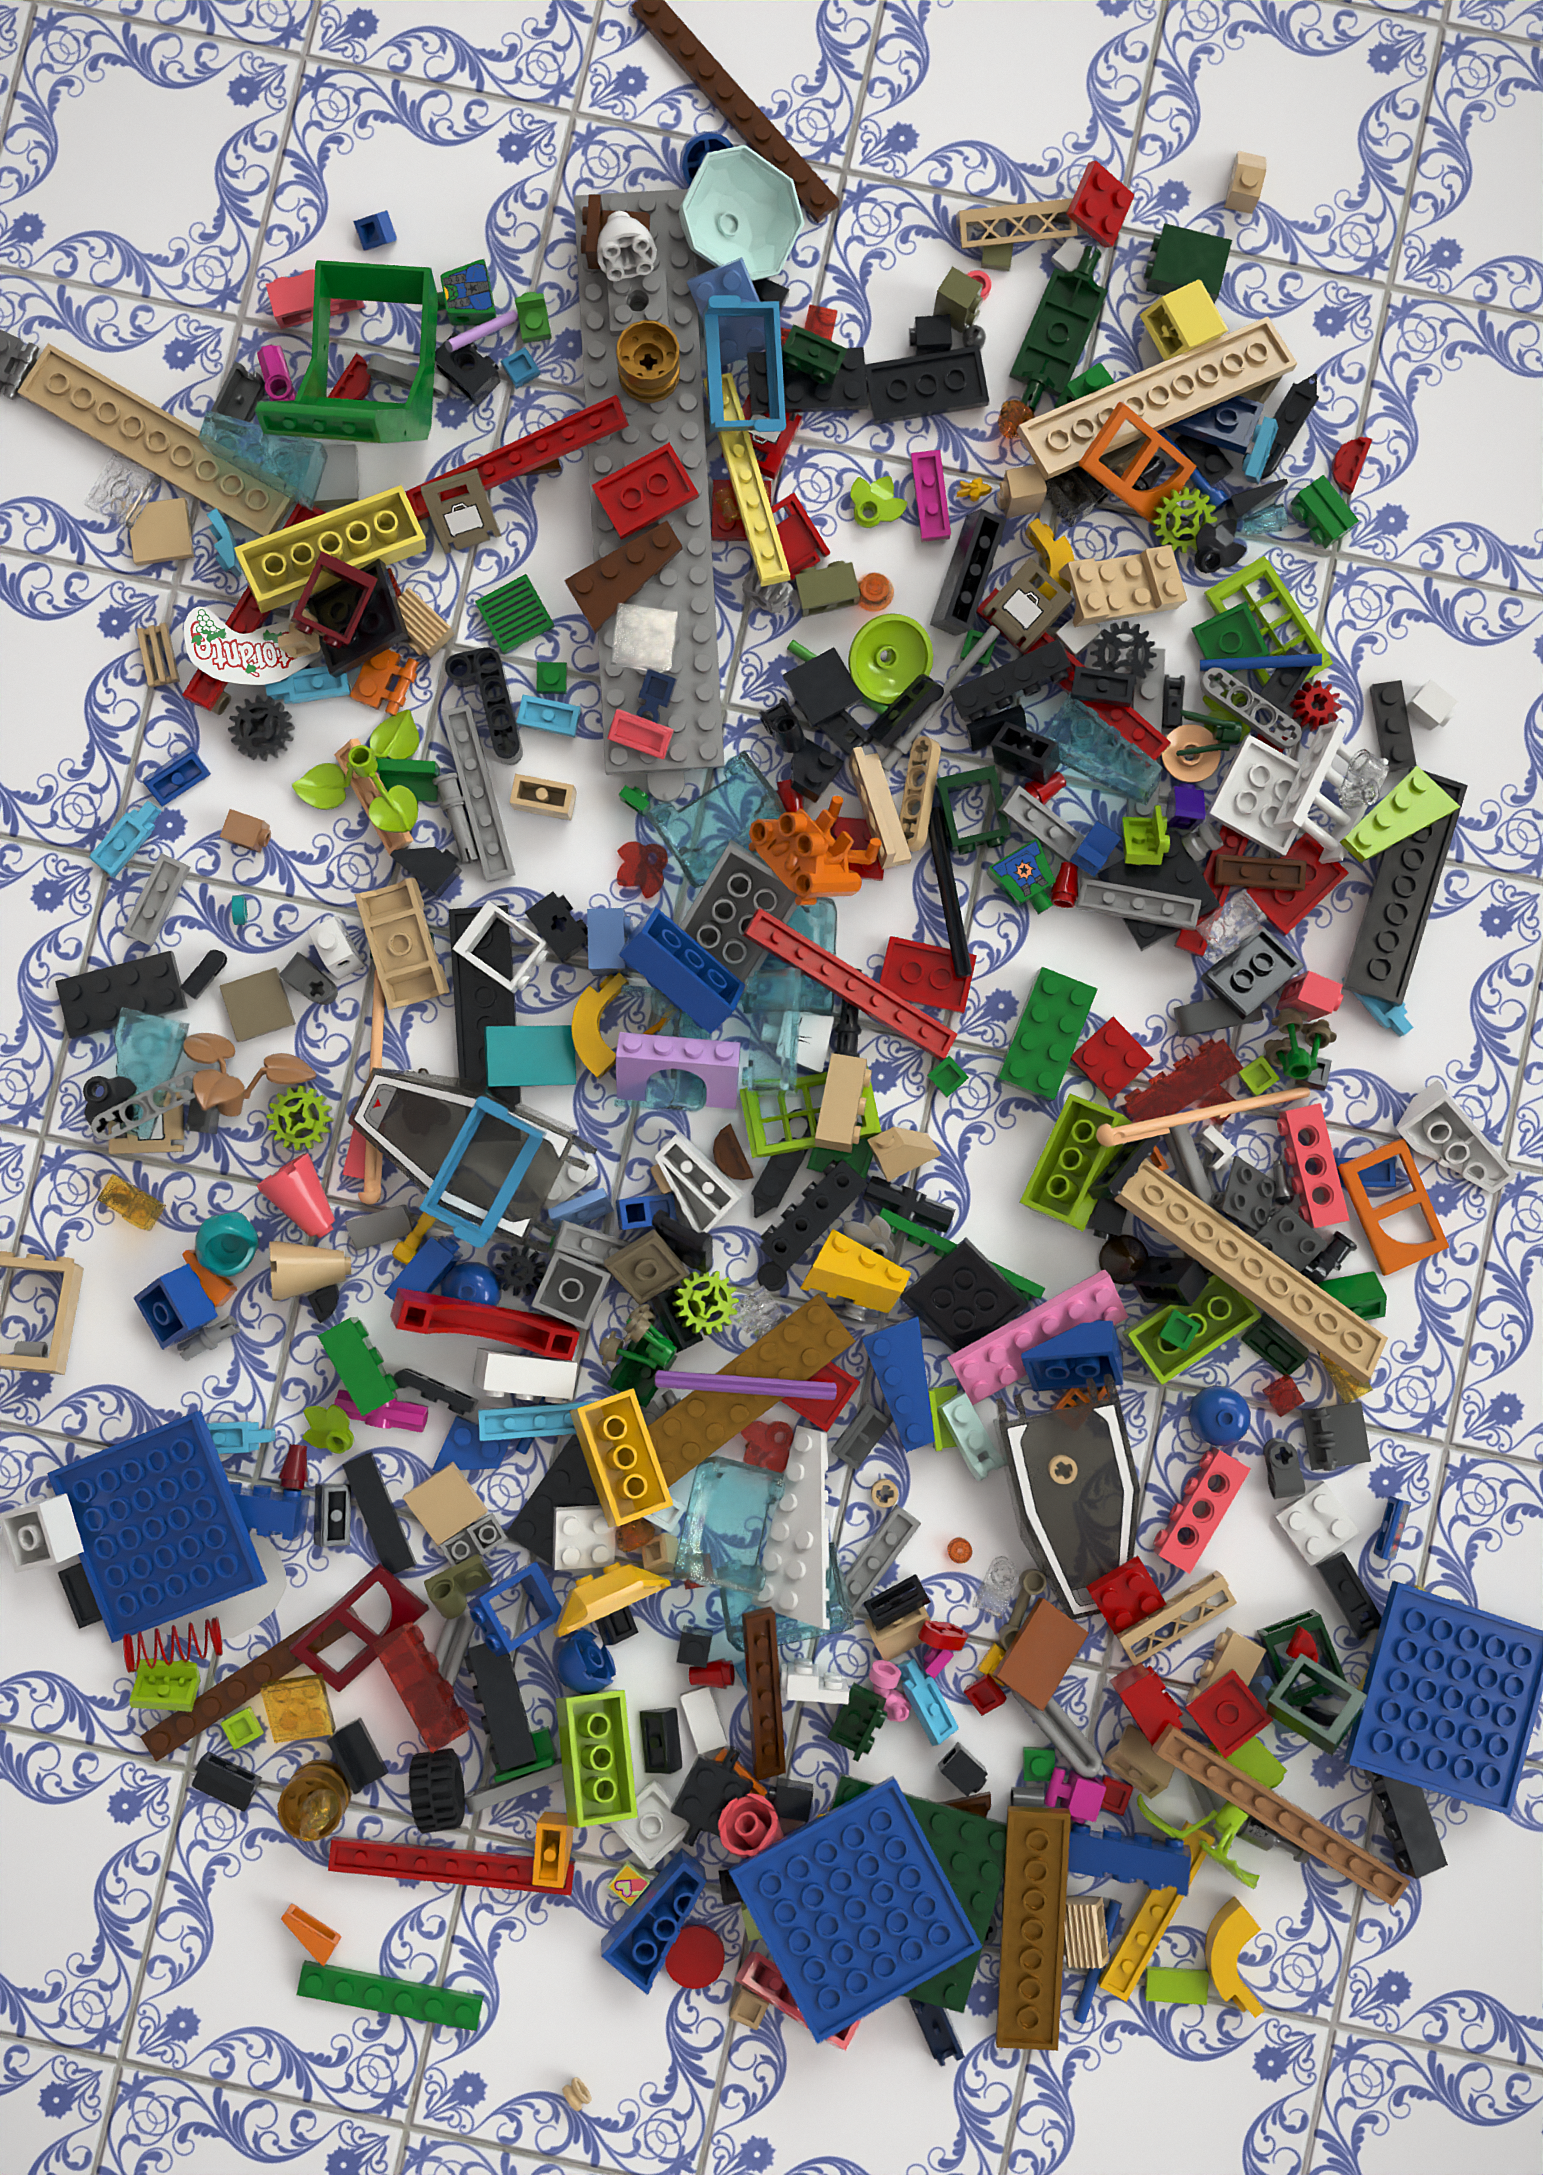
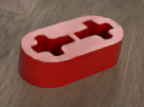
M930 1620L924 1621L918 1633L919 1639L933 1648L961 1651L969 1637L967 1632L957 1625Z

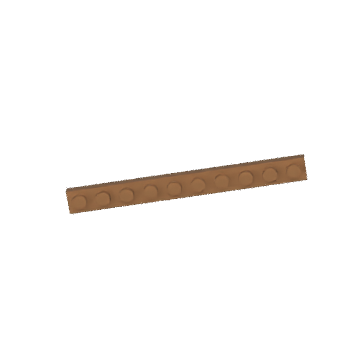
M1170 1723L1152 1747L1154 1753L1391 1906L1394 1907L1409 1885L1410 1881L1406 1876Z

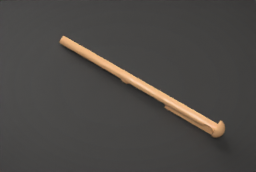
M374 970L369 1085L375 1074H383L382 1051L385 997L377 970ZM380 1127L378 1131L384 1135V1127ZM367 1132L364 1192H358V1197L362 1203L372 1205L377 1203L381 1197L383 1147Z
M1301 1086L1114 1128L1105 1123L1098 1128L1096 1137L1101 1145L1111 1147L1117 1144L1170 1133V1127L1202 1121L1214 1116L1220 1119L1229 1114L1306 1098L1310 1096V1089Z

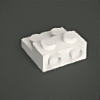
M795 1658L794 1662H788L787 1665L782 1664L780 1683L781 1690H786V1700L848 1704L847 1678H842L841 1674L827 1672L824 1673L823 1677H820L818 1664H812V1660L807 1658Z

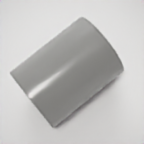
M17 1341L14 1347V1355L47 1358L48 1345L46 1342Z

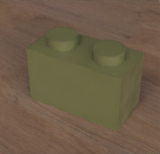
M952 266L937 290L933 316L950 315L951 328L963 334L966 327L974 325L981 311L978 309L983 302V297L980 296L983 284Z
M835 561L830 563L827 568L816 570L815 567L801 570L799 574L795 575L794 584L802 617L850 607L860 603L861 595L852 562Z

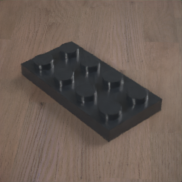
M979 345L865 364L866 383L874 425L989 406L990 400Z
M864 347L847 348L846 355L833 385L816 382L810 377V374L801 370L792 371L783 365L785 413L867 409L868 398ZM747 352L751 415L769 414L766 352Z
M172 951L55 981L70 1039L84 1037L188 1009L184 992L180 988L182 984L174 952Z
M577 1434L571 1436L505 1533L551 1566L553 1562L554 1507L591 1506L600 1503Z

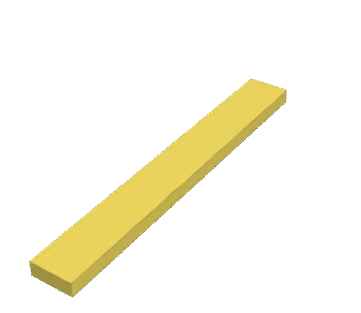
M732 373L721 374L724 421L745 420ZM703 378V386L708 400L707 378ZM717 432L760 585L763 587L789 581L790 572L749 432Z

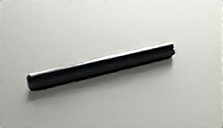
M933 807L931 808L928 832L955 976L957 978H966L971 976L972 968L941 808Z

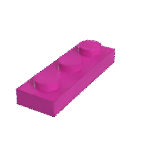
M940 450L911 453L910 458L921 542L950 539L951 529Z

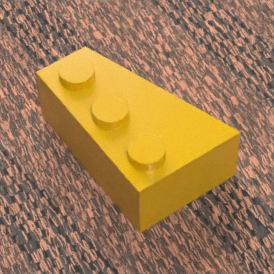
M832 1229L800 1289L809 1291L810 1288L824 1291L827 1292V1297L834 1299L837 1295L853 1299V1304L889 1314L902 1294L911 1272Z

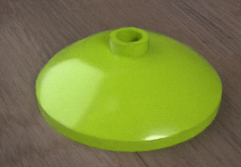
M895 613L877 616L863 625L852 641L848 656L850 676L860 692L869 699L884 704H892L919 675L926 674L929 676L933 665V647L926 630L914 619ZM883 651H886L887 657L881 661L880 655Z

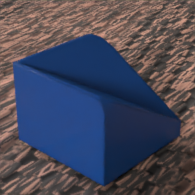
M387 210L353 221L364 251L397 240Z

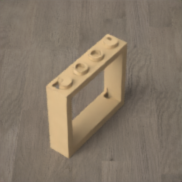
M0 1251V1267L64 1273L49 1358L0 1354V1369L65 1375L84 1271L83 1267L74 1263L75 1259L59 1256L56 1257V1261L45 1260V1256L38 1254H26V1258H17L15 1253Z

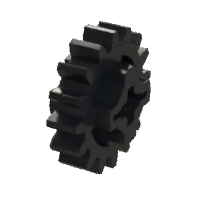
M1128 621L1122 622L1121 629H1119L1117 623L1110 624L1111 632L1102 629L1100 633L1103 639H1094L1093 641L1098 646V650L1090 652V655L1097 657V661L1091 665L1092 667H1100L1101 670L1114 672L1119 667H1124L1127 671L1131 672L1129 674L1135 675L1134 685H1136V677L1140 679L1147 677L1144 669L1154 668L1149 662V658L1157 657L1156 653L1150 652V647L1155 645V641L1147 642L1146 638L1150 633L1149 631L1139 633L1140 624H1134L1131 629L1129 628ZM1127 634L1133 638L1126 642L1117 638L1116 635ZM1106 647L1109 649V656L1107 661L1105 660ZM1129 648L1126 653L1127 659L1117 661L1121 655L1119 649ZM1140 648L1142 650L1141 661L1138 659V652Z
M257 695L255 703H251L247 698L244 699L246 707L236 706L235 709L239 713L238 716L229 717L235 723V726L229 727L228 731L236 735L231 739V742L235 746L240 745L238 751L243 755L248 752V757L251 760H255L258 754L263 761H267L268 754L278 758L277 750L287 751L288 748L284 744L285 741H293L294 739L288 734V731L295 729L292 723L287 722L292 718L291 714L288 711L283 712L285 706L281 702L275 705V700L272 697H268L264 702ZM246 722V731L243 734V727ZM280 723V731H279V734L277 735V728H276V727H277V725ZM258 726H264L266 728L265 731H259L257 729ZM271 743L269 745L259 747L261 744Z

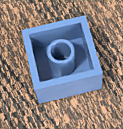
M624 908L587 909L589 971L593 976H609L610 974L616 976L618 973L629 975L630 967L625 964L619 953L633 931L631 916H627Z

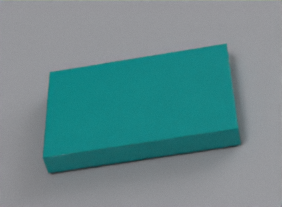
M572 1025L484 1027L486 1087L576 1085V1059L572 1038Z

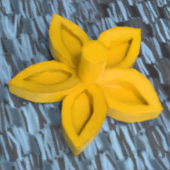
M981 477L975 478L971 483L960 481V487L963 490L957 492V497L970 495L971 501L974 502L980 496H986L991 493L992 487L983 484Z

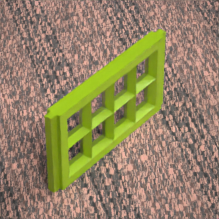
M1262 556L1204 592L1208 603L1216 615L1227 611L1222 601L1241 590L1250 604L1249 609L1251 613L1254 611L1264 626L1260 629L1261 635L1263 636L1268 633L1278 648L1270 653L1271 656L1284 655L1290 647L1292 648L1306 640L1314 654L1322 653V666H1313L1303 682L1333 664L1329 653L1265 556ZM1264 576L1272 587L1273 592L1255 602L1246 586ZM1278 597L1288 613L1269 624L1259 608ZM1292 619L1301 634L1282 645L1273 629ZM1251 669L1262 687H1264L1270 678L1266 669Z
M828 1072L745 1087V1089L739 1090L752 1158H762L816 1147L815 1135L817 1125L814 1114L820 1113L821 1107L813 1108L809 1087L826 1084ZM871 1081L869 1088L864 1087L862 1097L867 1098L864 1116H861L863 1126L861 1127L860 1139L876 1136L882 1132ZM802 1089L806 1110L787 1113L783 1092ZM777 1094L780 1115L762 1118L758 1097ZM807 1115L811 1136L793 1140L789 1119ZM782 1120L786 1141L767 1145L763 1123Z

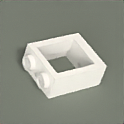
M489 900L452 948L513 994L518 989L522 991L531 980L529 973L535 965L540 967L549 955V952L546 951L549 947L547 942ZM496 918L536 945L511 981L471 953Z

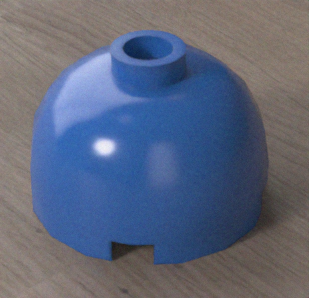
M703 131L694 134L686 141L680 154V168L683 178L689 186L707 153L734 147L728 138L718 132Z
M465 1262L455 1266L446 1274L441 1285V1296L497 1306L501 1300L502 1285L500 1281L496 1280L498 1275L490 1267L480 1262Z
M1213 1385L1202 1389L1193 1397L1188 1420L1192 1431L1201 1440L1213 1446H1228L1238 1442L1246 1435L1250 1426L1251 1412L1246 1400L1237 1391L1226 1386Z
M580 1630L572 1635L561 1646L557 1654V1669L560 1682L572 1691L582 1695L593 1694L603 1690L612 1684L614 1680H611V1678L616 1675L614 1660L608 1648L603 1644L600 1650L594 1642L597 1636L587 1630Z

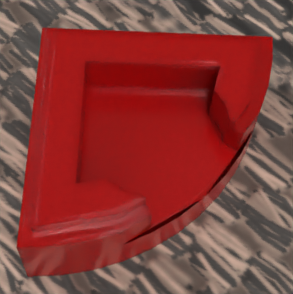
M1298 1625L1285 1653L1294 1659H1297L1302 1653L1318 1663L1317 1648L1312 1636Z

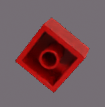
M1142 1663L1136 1666L1132 1665L1109 1680L1152 1746H1154L1169 1723L1179 1730L1184 1727L1179 1719L1183 1715L1182 1711L1168 1692L1162 1693L1166 1686L1151 1666L1145 1668Z

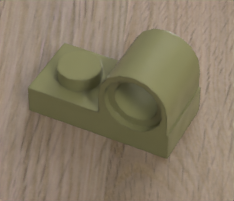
M477 1554L425 1580L424 1584L430 1601L445 1619H454L466 1609V1594L492 1581L493 1577L490 1569L480 1555Z

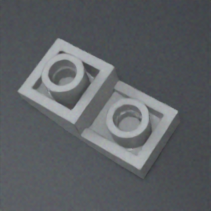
M491 1513L444 1541L439 1546L451 1567L477 1554L483 1555L508 1538L494 1514Z

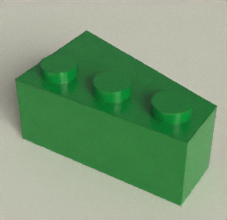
M357 1316L350 1317L318 1335V1338L361 1416H364L398 1397L396 1390L399 1387L393 1375L386 1373L382 1365L384 1360L376 1346H372L368 1338L369 1332L362 1320H359Z

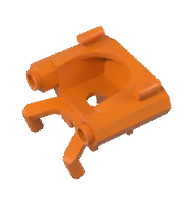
M838 795L832 797L828 811L823 809L814 821L803 809H799L797 812H785L780 815L779 819H757L751 823L749 835L752 842L749 844V850L757 851L785 886L799 895L795 898V903L798 906L815 905L817 903L816 897L853 896L859 892L862 886L861 877L857 872L848 869V862L870 865L875 862L882 844L878 838H872L867 850H851L850 847L854 840L846 831H842L838 839L834 840L830 833V828L837 821L843 804V798Z

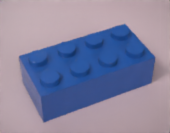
M657 907L633 929L619 953V956L623 958L628 967L636 969L646 978L650 986L659 989L669 998L673 1006L682 1009L699 1028L705 1029L709 1034H712L734 1012L746 986Z

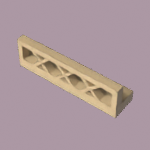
M1073 198L961 210L956 214V226L960 230L961 249L1076 237L1078 235L1077 224L1069 218L1070 230L1059 231L1050 223L1055 216L1066 215ZM1038 218L1044 225L1037 234H1030L1021 226L1027 219ZM1010 222L1015 229L1008 237H1000L992 229L996 223ZM981 225L986 230L980 240L967 241L966 226ZM1046 227H1048L1052 231L1042 233ZM1017 230H1019L1023 234L1019 236H1013L1017 232ZM989 233L994 237L991 239H985V237Z
M862 746L853 748L848 765L871 837L878 838L882 842L877 855L881 869L908 864L911 862L912 857L878 753L864 755Z
M1216 1570L1165 1601L1167 1605L1116 1635L1134 1666L1237 1604L1228 1588L1229 1584L1220 1572ZM1221 1590L1227 1600L1217 1606L1206 1604L1208 1598ZM1195 1606H1200L1196 1619L1191 1622L1181 1619L1182 1614ZM1205 1608L1211 1609L1204 1613ZM1169 1622H1174L1172 1634L1167 1637L1155 1635L1156 1630ZM1179 1624L1185 1625V1626L1181 1627L1180 1629H1178ZM1145 1637L1148 1638L1146 1650L1135 1656L1130 1646ZM1153 1640H1158V1641H1159V1642L1155 1643L1154 1645H1152V1644H1153Z

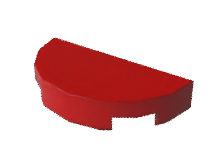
M357 352L327 398L363 400L368 395L372 385L371 375L366 371L368 365L365 359Z
M1358 437L1355 440H1350L1339 448L1333 458L1331 468L1333 479L1339 488L1349 495L1352 494L1373 438Z

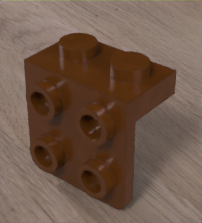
M589 194L588 206H583L582 223L584 226H587L586 235H581V254H586L588 269H601L597 259L598 238L607 223L608 217L612 213L617 212L603 210L601 195ZM624 211L644 225L650 233V215L647 212Z

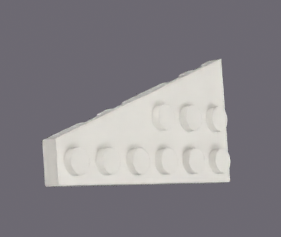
M797 1425L751 1604L762 1608L771 1606L776 1613L821 1629L830 1630V1619L826 1618V1601H829V1589H826V1570L829 1568L828 1519H825V1502H828V1491L825 1490V1472L828 1470V1434Z

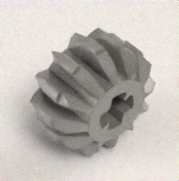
M755 566L747 573L742 584V590L748 599L770 613H780L783 608H786L793 594V588L788 581L761 587Z

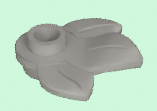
M875 1215L870 1220L869 1225L847 1220L844 1222L843 1231L845 1236L882 1257L891 1260L895 1248L890 1239L891 1228L883 1218Z

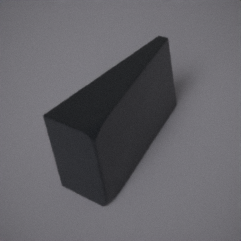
M1281 479L1232 495L1225 505L1228 518L1236 520L1237 523L1280 494L1288 484L1287 479Z

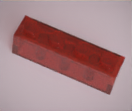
M1212 1038L1197 1047L1200 1053L1191 1059L1188 1054L1172 1064L1175 1067L1173 1071L1167 1075L1161 1071L1149 1079L1150 1086L1143 1091H1140L1137 1087L1123 1097L1126 1102L1119 1106L1125 1116L1132 1123L1176 1114L1242 1070V1065L1225 1040L1221 1039L1214 1042Z
M409 1621L373 1642L372 1646L430 1753H433L471 1728L468 1725L469 1717L466 1711L461 1706L458 1707L453 1697L454 1690L448 1680L443 1679L438 1670L439 1662L432 1652H428L423 1641L425 1638L421 1629L414 1625L412 1621Z

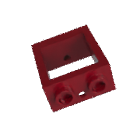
M321 551L290 621L295 623V629L311 636L314 632L324 637L323 642L336 649H340V646L346 648L378 579ZM321 570L363 590L344 635L302 616Z

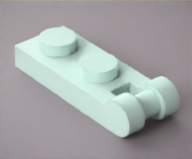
M965 1392L958 1393L937 1407L971 1474L977 1481L986 1478L988 1472L992 1469L998 1470L1004 1466L1003 1458L995 1450ZM983 1452L986 1459L979 1462L977 1455Z

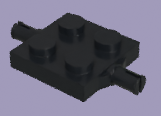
M730 1746L723 1762L711 1760L698 1754L670 1808L671 1813L683 1818L690 1825L682 1839L686 1845L689 1843V1846L693 1847L700 1831L710 1832L720 1837L718 1821L722 1811L730 1801L735 1798L739 1800L746 1797V1794H749L752 1789L753 1781L739 1774L734 1768L739 1755L742 1753L738 1748L735 1750L734 1746Z

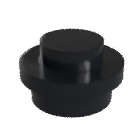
M767 1262L758 1271V1283L766 1291H778L786 1284L787 1272L775 1262Z

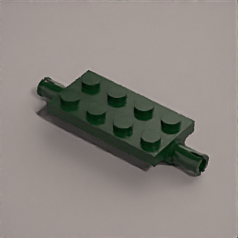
M1085 246L1077 268L1072 271L1064 272L1054 268L1009 375L1010 378L1027 384L1018 403V407L1022 411L1025 410L1028 401H1031L1027 413H1035L1043 391L1059 397L1073 376L1108 293V289L1098 286L1094 281L1093 273L1102 253L1099 249L1095 248L1090 259L1093 246Z

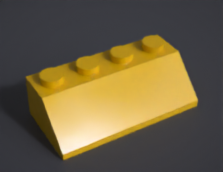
M634 1388L569 1411L608 1527H618L673 1506Z

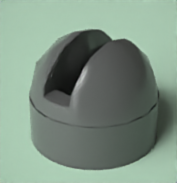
M978 325L969 326L964 331L962 337L964 348L979 345L981 350L986 340L984 329ZM976 332L978 335L972 343L969 339Z

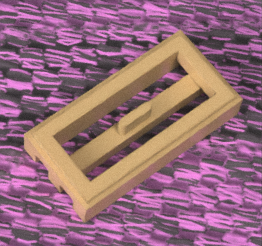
M165 622L160 623V626L156 627L151 625L147 629H136L148 685L151 688L180 681L169 628ZM160 633L162 634L168 662L169 677L165 675L157 634ZM147 636H150L159 679L155 678Z

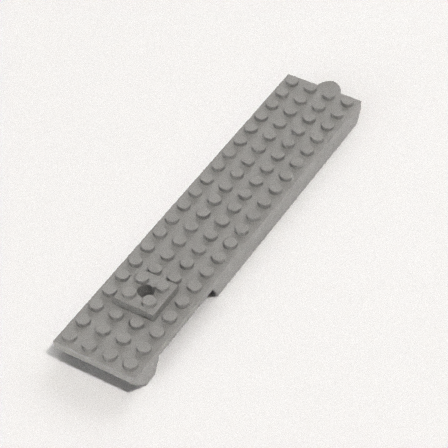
M688 189L596 194L601 195L603 210L647 212L650 215V234L657 249L656 259L653 263L654 269L648 275H638L619 281L609 280L607 274L601 269H588L586 254H581V235H586L587 226H584L582 223L583 206H588L589 195H574L585 409L617 395L629 423V426L587 445L594 562L666 520L683 548L657 575H653L636 595H633L625 602L622 608L614 616H611L598 631L606 775L635 772L647 774L648 789L651 795L660 802L669 803L678 799L683 793L685 771L703 768H725L698 308L687 284L688 279L696 276L695 254L688 245L679 218L680 206ZM637 301L647 304L642 311H633L630 307ZM642 320L658 321L668 326L676 335L680 346L679 383L670 396L665 400L655 403H643L629 397L622 389L618 378L617 341L627 327L632 323ZM670 442L698 491L699 498L621 540L593 492L591 485ZM648 669L678 679L668 708L661 705L658 708L660 713L658 724L674 729L664 759L607 739L617 709L636 715L638 709L645 705L646 700L638 696ZM647 711L643 714V718L652 721L653 714Z

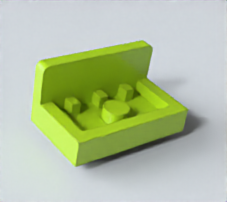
M1154 805L1152 818L1122 817L1121 834L1125 863L1161 865L1163 853H1168L1170 846V836L1165 835L1167 817L1162 816L1161 805Z
M149 1658L151 1666L153 1665L154 1658ZM140 1659L137 1677L129 1699L130 1707L192 1712L201 1681L197 1663L190 1661L185 1663L183 1660L172 1661V1664L168 1666L164 1660L157 1659L155 1667L151 1669L148 1667L145 1659Z

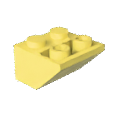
M1196 280L1162 296L1139 315L1164 361L1215 340L1229 331L1201 280Z

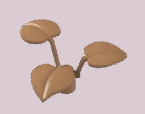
M198 1033L186 1037L183 1044L184 1053L191 1060L202 1064H212L218 1061L220 1064L221 1072L205 1069L197 1072L193 1077L194 1095L203 1111L218 1105V1111L225 1116L233 1117L240 1115L244 1099L250 1098L252 1090L265 1074L270 1082L276 1084H296L310 1081L317 1077L315 1071L302 1059L291 1054L277 1053L264 1059L265 1067L259 1069L247 1089H245L243 1083L238 1078L229 1076L226 1073V1062L224 1059L232 1058L235 1055V1047L227 1038L213 1033Z

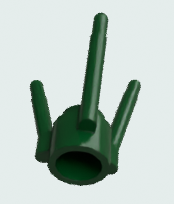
M1180 710V715L1184 716L1187 720L1214 726L1213 740H1218V744L1178 750L1176 752L1177 756L1218 750L1229 751L1230 745L1239 744L1242 731L1241 722L1221 720L1195 712Z

